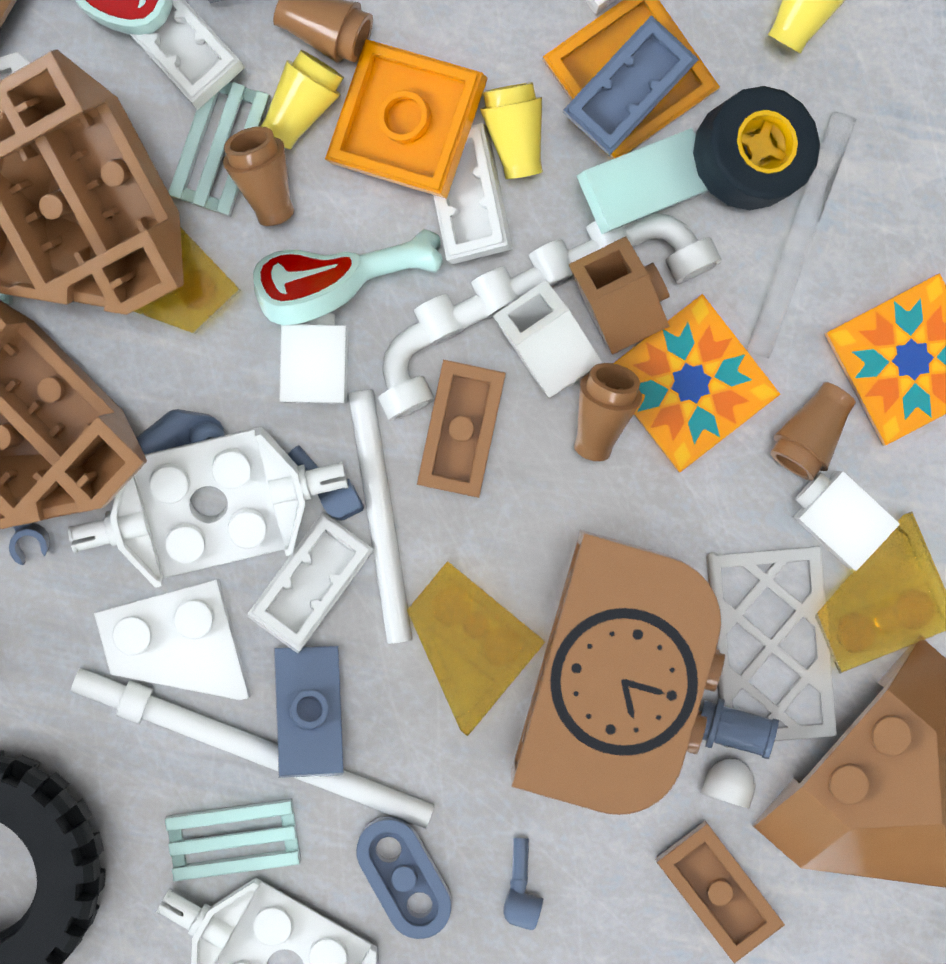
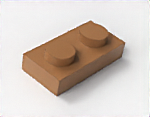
M443 359L417 485L479 498L505 380V372Z
M706 821L655 859L734 964L785 925Z

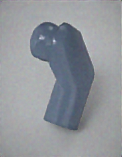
M173 409L168 411L136 438L145 455L224 436V429L221 423L209 414Z

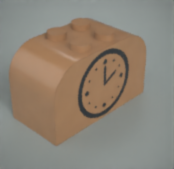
M580 530L512 765V787L613 815L631 814L647 809L660 801L671 790L681 772L686 752L697 755L707 723V717L702 716V711L699 710L704 689L715 692L725 661V654L720 653V650L716 649L721 631L719 604L711 586L700 573L673 556Z

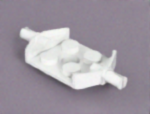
M258 427L145 454L147 462L115 496L112 510L105 513L104 519L73 527L68 526L69 541H72L71 547L74 553L111 544L112 547L117 546L121 553L156 588L162 586L163 578L281 550L285 551L286 556L292 555L305 508V500L312 499V495L348 488L347 477L342 461L306 471L304 464L298 466L265 429ZM212 486L225 494L228 503L221 513L214 516H206L200 514L192 506L190 499L192 494L201 487Z
M258 878L251 880L212 906L205 903L203 908L169 889L156 911L157 914H161L189 930L188 934L193 936L191 964H268L269 957L276 951L283 949L297 953L301 957L303 964H377V946Z

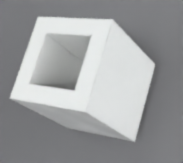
M546 280L493 315L518 356L548 398H551L565 387L574 385L593 366L602 363L568 307Z
M328 313L316 319L295 325H281L280 402L347 404L349 328L343 325H335V314Z
M835 471L829 478L822 472L818 473L815 479L810 481L795 498L802 507L793 518L841 563L854 571H857L900 525L843 471Z

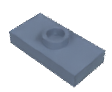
M651 15L563 109V113L610 156L697 63L698 58Z
M338 646L303 647L299 654L291 648H275L274 665L279 778L343 775Z

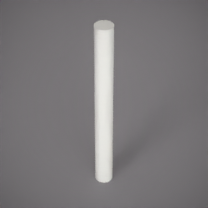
M373 389L348 393L372 548L374 549L373 555L387 644L412 640L374 392Z

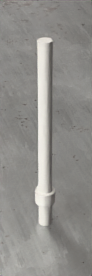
M79 668L75 676L71 692L117 709L116 716L139 725L142 719L278 771V745L276 743L152 696L154 689L129 680L126 686L82 668ZM344 770L343 775L293 777L425 829L435 806Z

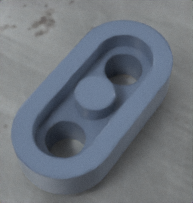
M381 817L370 822L363 829L356 848L357 860L391 923L401 934L410 938L425 939L436 935L445 927L450 918L451 895L417 832L408 822L396 817ZM385 837H392L400 843L401 852L395 858H384L377 850L378 842ZM415 893H425L432 900V907L426 913H415L408 905L410 896Z

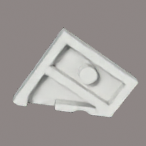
M219 579L94 613L111 675L235 700H243L251 696Z

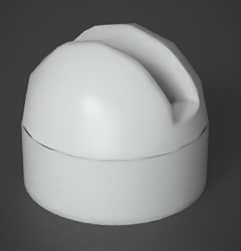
M724 759L709 769L701 793L731 804L750 808L755 792V778L749 766L738 759Z

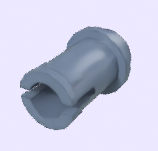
M718 698L717 703L704 701L701 715L707 717L702 739L706 740L705 747L712 748L713 743H717L769 759L776 738L779 720L774 718L771 720L724 706L725 700Z

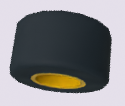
M760 86L739 91L707 113L696 131L693 155L698 176L712 195L728 206L755 210L770 207L806 185L817 167L820 140L816 123L803 103L784 90ZM744 146L747 147V152L749 153L750 158H748V156L746 155Z

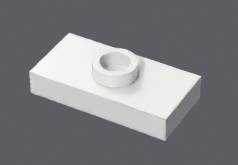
M173 0L171 12L165 23L154 33L143 35L129 34L197 110L245 69V66L185 0Z
M484 123L472 125L447 199L434 195L446 260L452 265L513 249L489 131Z
M322 512L293 551V554L290 555L253 605L247 617L299 654L368 560L374 549Z

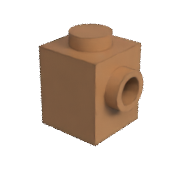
M626 236L568 264L589 314L612 354L669 327L660 303L670 297L666 285L654 263L644 267Z

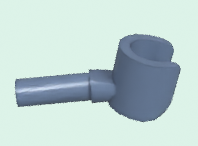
M300 445L294 447L288 453V456L298 466L304 464L306 471L319 468ZM349 478L347 479L348 488L318 494L325 511L336 520L343 521L364 509L363 503Z
M34 523L13 527L15 533L9 543V552L16 563L24 565L26 562L24 552L19 545V538L27 535L33 536L39 541L41 552L44 557L46 556L50 545V538L45 528Z
M513 838L512 880H510V889L504 904L503 914L509 924L534 930L541 913L543 898L525 893L528 882L529 839Z

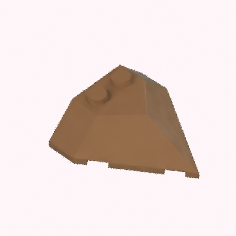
M57 49L50 51L0 80V293L65 305L77 302L104 307V311L128 315L183 286L180 213L118 97Z
M0 300V529L105 507L147 462L123 410L33 320Z
M918 636L879 680L878 684L883 689L808 775L800 783L793 778L753 824L755 829L801 869L946 888V658L921 636Z

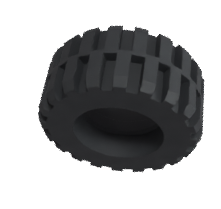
M0 750V823L12 830L27 847L36 870L37 888L34 899L24 916L12 926L0 931V964H63L83 940V936L93 924L100 907L97 904L99 893L104 889L106 869L100 867L99 855L104 851L100 832L93 833L87 819L92 813L83 798L76 802L65 790L70 783L57 772L49 776L39 770V761L24 755L17 759L6 757L4 750Z

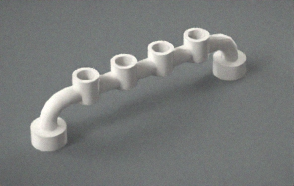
M657 213L605 234H601L596 221L586 227L591 240L570 250L567 249L563 239L547 243L528 255L533 268L510 278L505 266L491 270L471 282L476 293L471 298L453 306L449 295L444 294L421 304L414 309L419 323L408 327L396 336L385 352L382 371L388 390L381 394L378 400L388 421H394L410 415L435 400L424 376L413 379L409 376L408 363L413 354L427 346L444 342L479 321L493 317L497 312L544 280L552 288L572 280L574 277L568 264L625 236L628 238L633 249L637 245L657 238L667 241L675 250V253L667 257L665 261L675 282L682 283L707 272L722 262L711 237L698 241L687 224L671 215Z

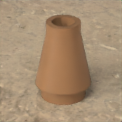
M278 0L273 23L275 26L289 31L336 63H340L343 59L356 62L360 57L365 40L370 38L373 15L362 11L361 4L353 1Z
M262 126L251 127L237 132L224 145L226 153L223 159L224 168L254 210L261 225L274 226L287 221L293 215L294 207L290 199L283 141L274 137L270 128Z
M600 363L593 366L590 374L585 375L580 381L578 427L574 449L580 456L588 460L605 461L610 457L613 446L642 402V394L639 390L640 380L628 368L613 363Z
M824 382L818 392L773 436L777 443L770 452L771 456L795 475L813 481L819 471H827L848 415L856 404L854 398L840 387Z

